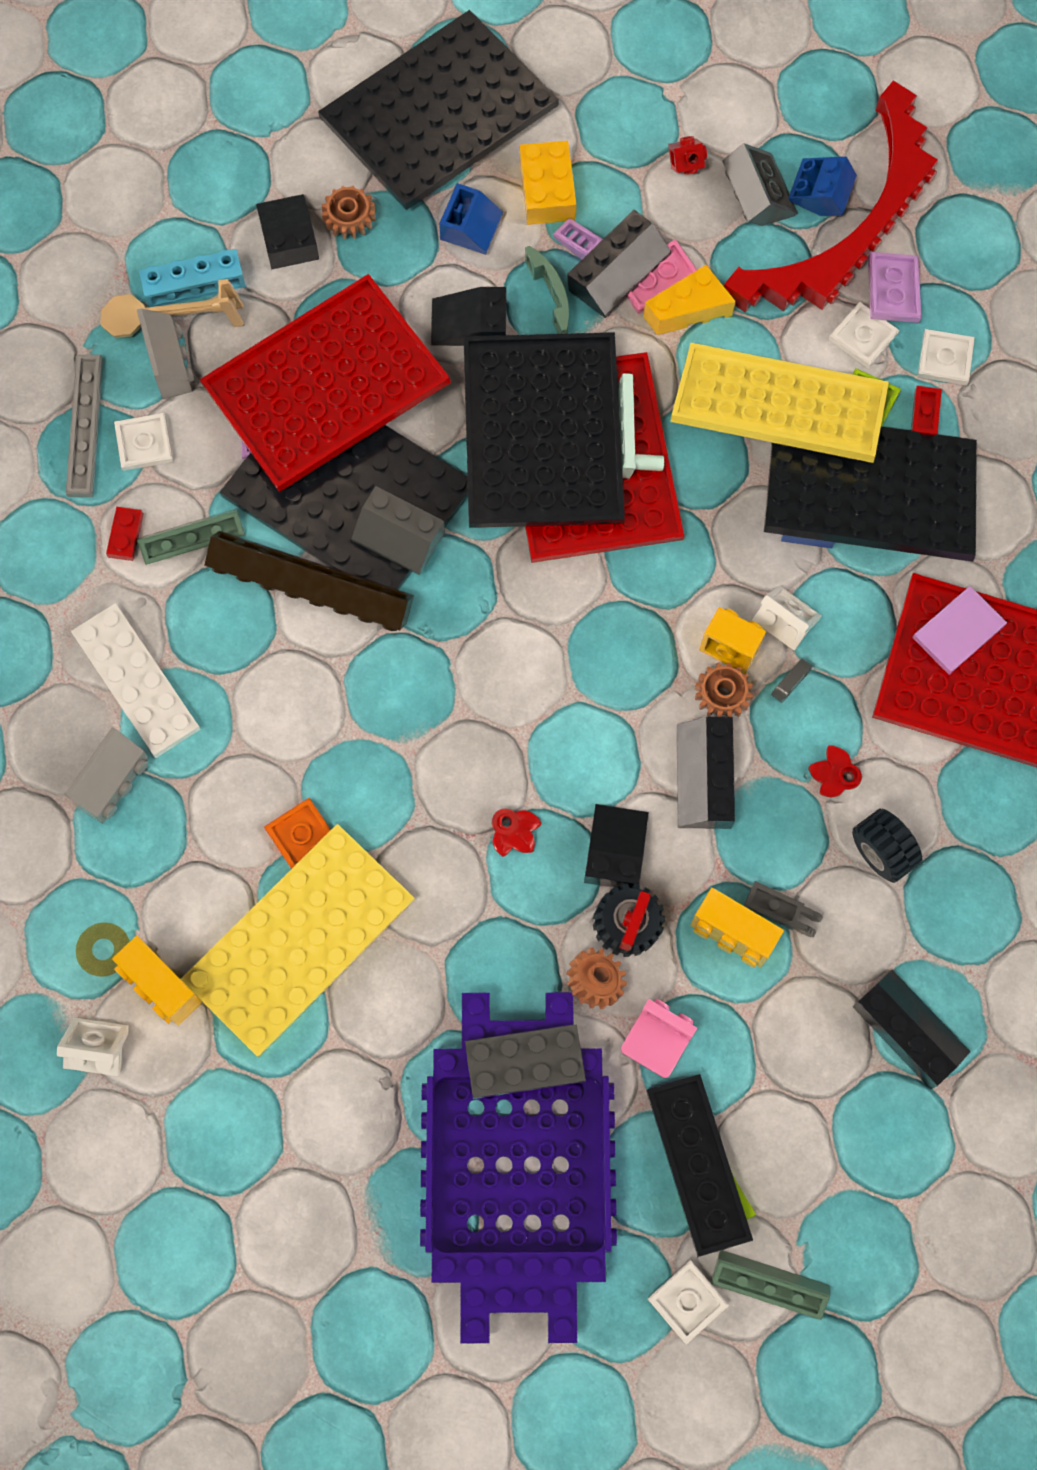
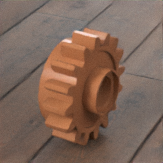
M341 186L338 190L333 189L332 194L325 197L326 204H322L323 222L326 223V229H333L334 236L342 233L343 239H346L347 235L351 234L353 239H356V233L359 232L365 235V227L368 229L372 228V221L376 219L375 204L372 202L370 194H364V189L359 190L354 186Z
M717 663L714 669L710 666L706 668V675L702 673L699 675L698 680L700 682L695 685V690L699 692L696 693L695 700H702L699 709L707 708V717H710L713 713L716 714V717H722V715L732 717L733 713L740 717L742 714L741 709H748L750 704L747 701H751L753 694L748 691L752 690L753 684L747 683L749 675H743L740 672L741 667L735 669L731 667V663H728L726 666H721L720 663ZM726 688L730 694L722 695L717 689Z
M592 947L586 952L581 951L569 963L571 968L566 972L570 976L567 985L571 987L572 995L576 996L581 1004H588L591 1009L597 1005L600 1009H604L608 1005L612 1006L624 995L622 988L627 985V982L621 980V978L626 974V971H619L618 967L621 965V962L617 961L614 963L612 961L614 954L610 953L608 956H605L604 949L602 948L595 953Z

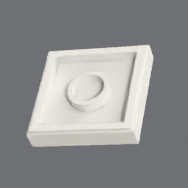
M859 302L833 331L828 340L866 368H869L894 340L900 330L886 320L870 319V308Z
M925 329L917 377L967 386L970 377L975 337Z
M165 413L114 422L120 463L123 471L173 462Z
M691 1260L647 1298L685 1345L729 1306Z

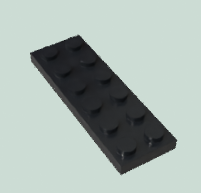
M698 1074L647 1089L646 1093L697 1258L753 1241L701 1075Z

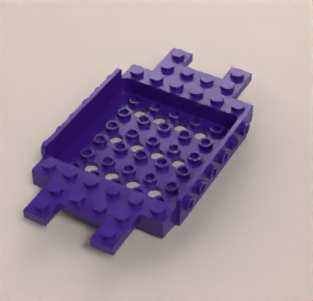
M572 992L545 993V1020L490 1021V993H462V1049H433V1076H427V1083H422L421 1096L422 1101L427 1100V1112H421V1129H427L426 1141H421V1158H426V1170H421V1188L426 1187V1199H421L420 1217H426V1229H420V1247H425L426 1253H432L431 1283H460V1344L490 1343V1313H548V1343H577V1282H606L605 1253L612 1252V1246H617V1229L611 1228V1216H616V1199H611V1187H616V1170L610 1169V1158H615V1140H610V1129H615V1112L609 1111V1100H614V1083H609V1076L602 1077V1048H581L586 1082L473 1099L465 1041L574 1025ZM479 1100L483 1103L484 1111L480 1116L469 1114L467 1108L471 1101ZM507 1100L511 1103L512 1111L508 1116H500L496 1112L495 1107L499 1101ZM528 1100H535L539 1103L540 1111L537 1115L528 1116L524 1112L523 1107ZM556 1100L565 1101L568 1105L567 1113L563 1116L555 1115L551 1109L553 1102ZM473 1157H478L484 1162V1168L478 1174L471 1173L467 1168L468 1161ZM501 1157H507L512 1162V1169L506 1174L499 1173L495 1166L496 1161ZM535 1157L540 1161L541 1166L537 1173L530 1174L524 1169V1162L527 1158ZM564 1157L568 1161L569 1167L565 1173L559 1174L553 1170L552 1162L555 1158ZM473 1215H478L484 1220V1227L479 1232H472L467 1227V1221ZM501 1215H507L512 1219V1228L507 1232H501L496 1228V1220ZM529 1215H536L541 1221V1226L536 1232H529L524 1226V1220ZM557 1215H564L569 1220V1227L564 1232H558L553 1227L552 1222Z

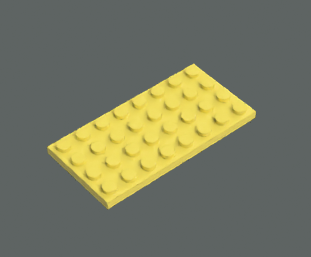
M690 343L671 415V422L873 463L889 382Z
M337 824L180 980L259 1058L383 933L415 898Z

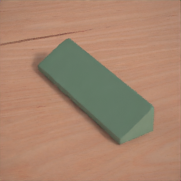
M236 508L138 538L137 541L145 565L207 547L209 546L211 536L218 531L237 537L243 536L245 533Z
M724 1250L719 1251L711 1279L712 1285L822 1320L830 1298V1286L828 1284Z

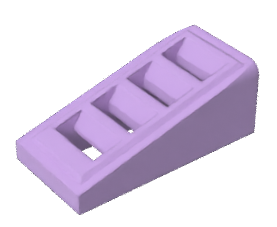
M570 218L553 234L557 241L581 260L603 240ZM572 230H574V232L567 238L566 236H567Z

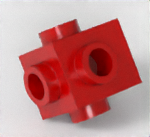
M694 136L682 137L680 142L668 144L671 169L676 173L694 174L698 172V169L705 168L704 160L707 159L706 146L697 138L695 139Z

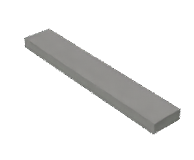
M76 355L66 483L67 497H93L103 368L102 355Z

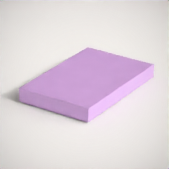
M870 252L868 255L870 319L919 323L921 320L918 256Z
M969 586L917 631L912 638L950 675L998 633L1007 622Z

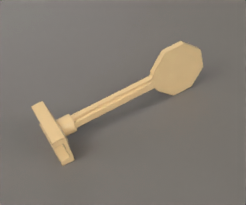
M229 279L219 280V295L212 298V300L146 308L132 294L114 296L101 309L102 328L114 338L132 337L141 328L137 309H147L170 314L171 316L210 311L215 313L225 312L232 325L238 327L243 326V320L236 309L244 308V304Z

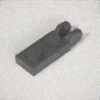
M756 881L753 883L743 905L760 916L788 929H795L797 932L808 937H814L816 931L812 927L798 922L800 914L814 922H821L823 918L822 914L804 906V903Z

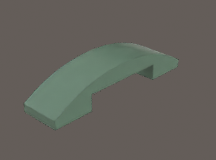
M527 246L525 247V262L533 280L544 278L557 307L553 309L552 322L558 334H568L569 305L563 283L550 262L536 249Z

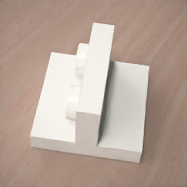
M778 586L764 597L761 602L762 606L752 620L792 650H796L822 615L782 586Z
M73 1018L57 1046V1056L63 1057V1068L118 1076L121 1071L122 1046L128 1036L129 1025Z

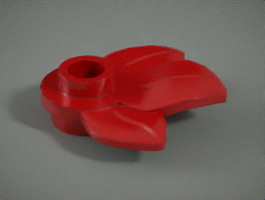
M829 745L827 747V761L816 762L808 768L811 776L817 782L822 783L819 793L825 797H837L844 790L855 789L862 780L861 771L857 766L851 764L849 754L836 746ZM850 774L852 781H846L843 775Z
M506 808L498 810L492 817V827L495 831L492 840L494 849L502 857L506 856L512 848L521 853H532L535 841L531 831L540 827L541 821L536 815L526 810L516 813ZM503 817H507L510 820L508 827L502 825Z

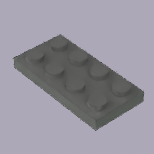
M577 1024L465 1041L473 1099L586 1082Z

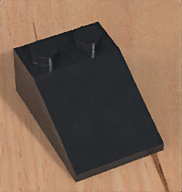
M304 194L256 204L271 270L319 260L317 243Z
M477 287L432 298L431 346H464L463 336L506 335V287Z
M595 804L584 883L613 888L616 886L620 888L622 884L627 883L629 887H632L634 884L639 885L649 812Z

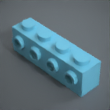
M237 249L222 250L211 255H198L192 259L175 260L170 264L149 266L146 269L139 270L144 297L148 307L163 306L218 294L219 280L229 279L235 290L246 287Z

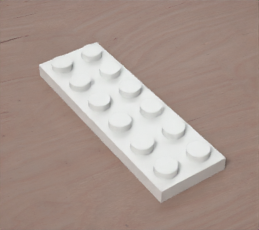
M116 603L71 631L155 758L201 730Z

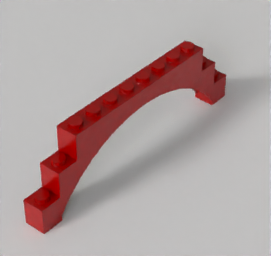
M893 80L879 97L875 111L881 115L886 130L888 172L882 194L867 218L838 244L807 260L783 267L761 270H743L738 267L724 283V288L735 300L736 307L746 313L751 305L755 307L762 297L782 311H785L790 304L793 306L800 296L821 310L828 303H834L840 293L838 290L842 285L846 287L850 283L855 269L858 268L860 270L868 259L867 254L870 251L875 252L882 242L880 238L884 233L888 235L892 231L897 217L902 218L910 207V201H916L923 191V185L925 183L930 184L937 174L935 167L938 159L922 150L927 140L924 136L928 127L911 117L916 110V106H914L916 94Z

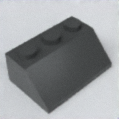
M743 143L722 160L726 169L725 174L734 187V195L742 206V214L749 223L764 226L798 214L794 203L788 199L790 194L772 153Z
M375 486L362 507L351 539L420 575L445 533L444 521Z

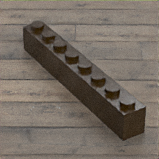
M218 531L211 536L204 566L212 568V571L215 573H228L236 576V579L239 581H252L260 584V587L271 591L276 589L285 592L287 597L294 599L303 598L309 600V603L314 606H327L333 608V611L338 614H351L357 616L358 620L362 622L381 624L384 629L389 631H400L407 624L414 598L412 594L222 531Z

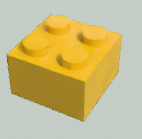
M719 607L703 635L699 651L726 665L731 663V667L735 669L741 667L740 672L746 674L761 647L766 631L758 623L740 618L735 611L727 608L724 610Z

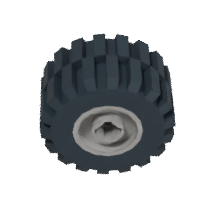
M880 808L852 829L854 842L862 857L878 875L892 883L899 881L923 861L920 847L911 831L898 817L886 809Z
M628 883L622 884L620 888L616 886L609 893H606L597 905L593 915V919H595L593 930H597L596 938L598 942L602 940L604 942L602 947L606 950L611 948L613 950L612 954L618 955L622 953L623 957H629L631 954L635 956L640 955L643 951L646 952L651 948L662 934L664 929L662 925L665 922V916H662L664 908L662 904H657L659 898L655 894L653 897H650L631 950L626 951L619 948L627 928L622 925L627 910L633 911L640 892L649 893L650 889L645 887L644 890H641L638 884H634L632 887H629Z

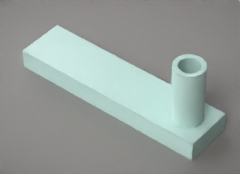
M623 373L618 382L623 478L630 479L634 470L663 471L664 456L635 454L633 374Z

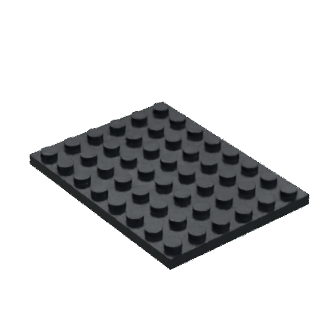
M468 10L319 110L318 114L319 118L403 208L408 210L559 105V99Z
M615 332L463 336L469 528L624 523Z
M384 425L281 492L276 489L250 452L221 489L220 495L327 566L399 590L412 571L351 539L363 505L375 486L443 520L445 528L468 497V477Z
M881 426L873 463L771 442L763 532L973 562L976 556L977 440L939 434L934 436L922 435L916 431Z

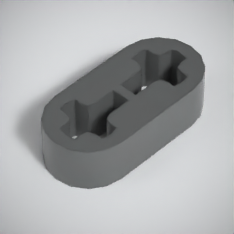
M804 658L799 660L777 685L771 695L780 703H783L807 676L813 666Z

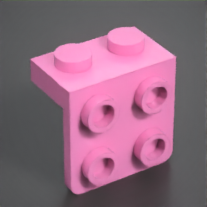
M648 999L621 1046V1052L660 1077L668 1078L697 1027L693 1025L694 1021L686 1015L679 1013L677 1016L668 1011L670 1007L658 999H655L653 1002Z

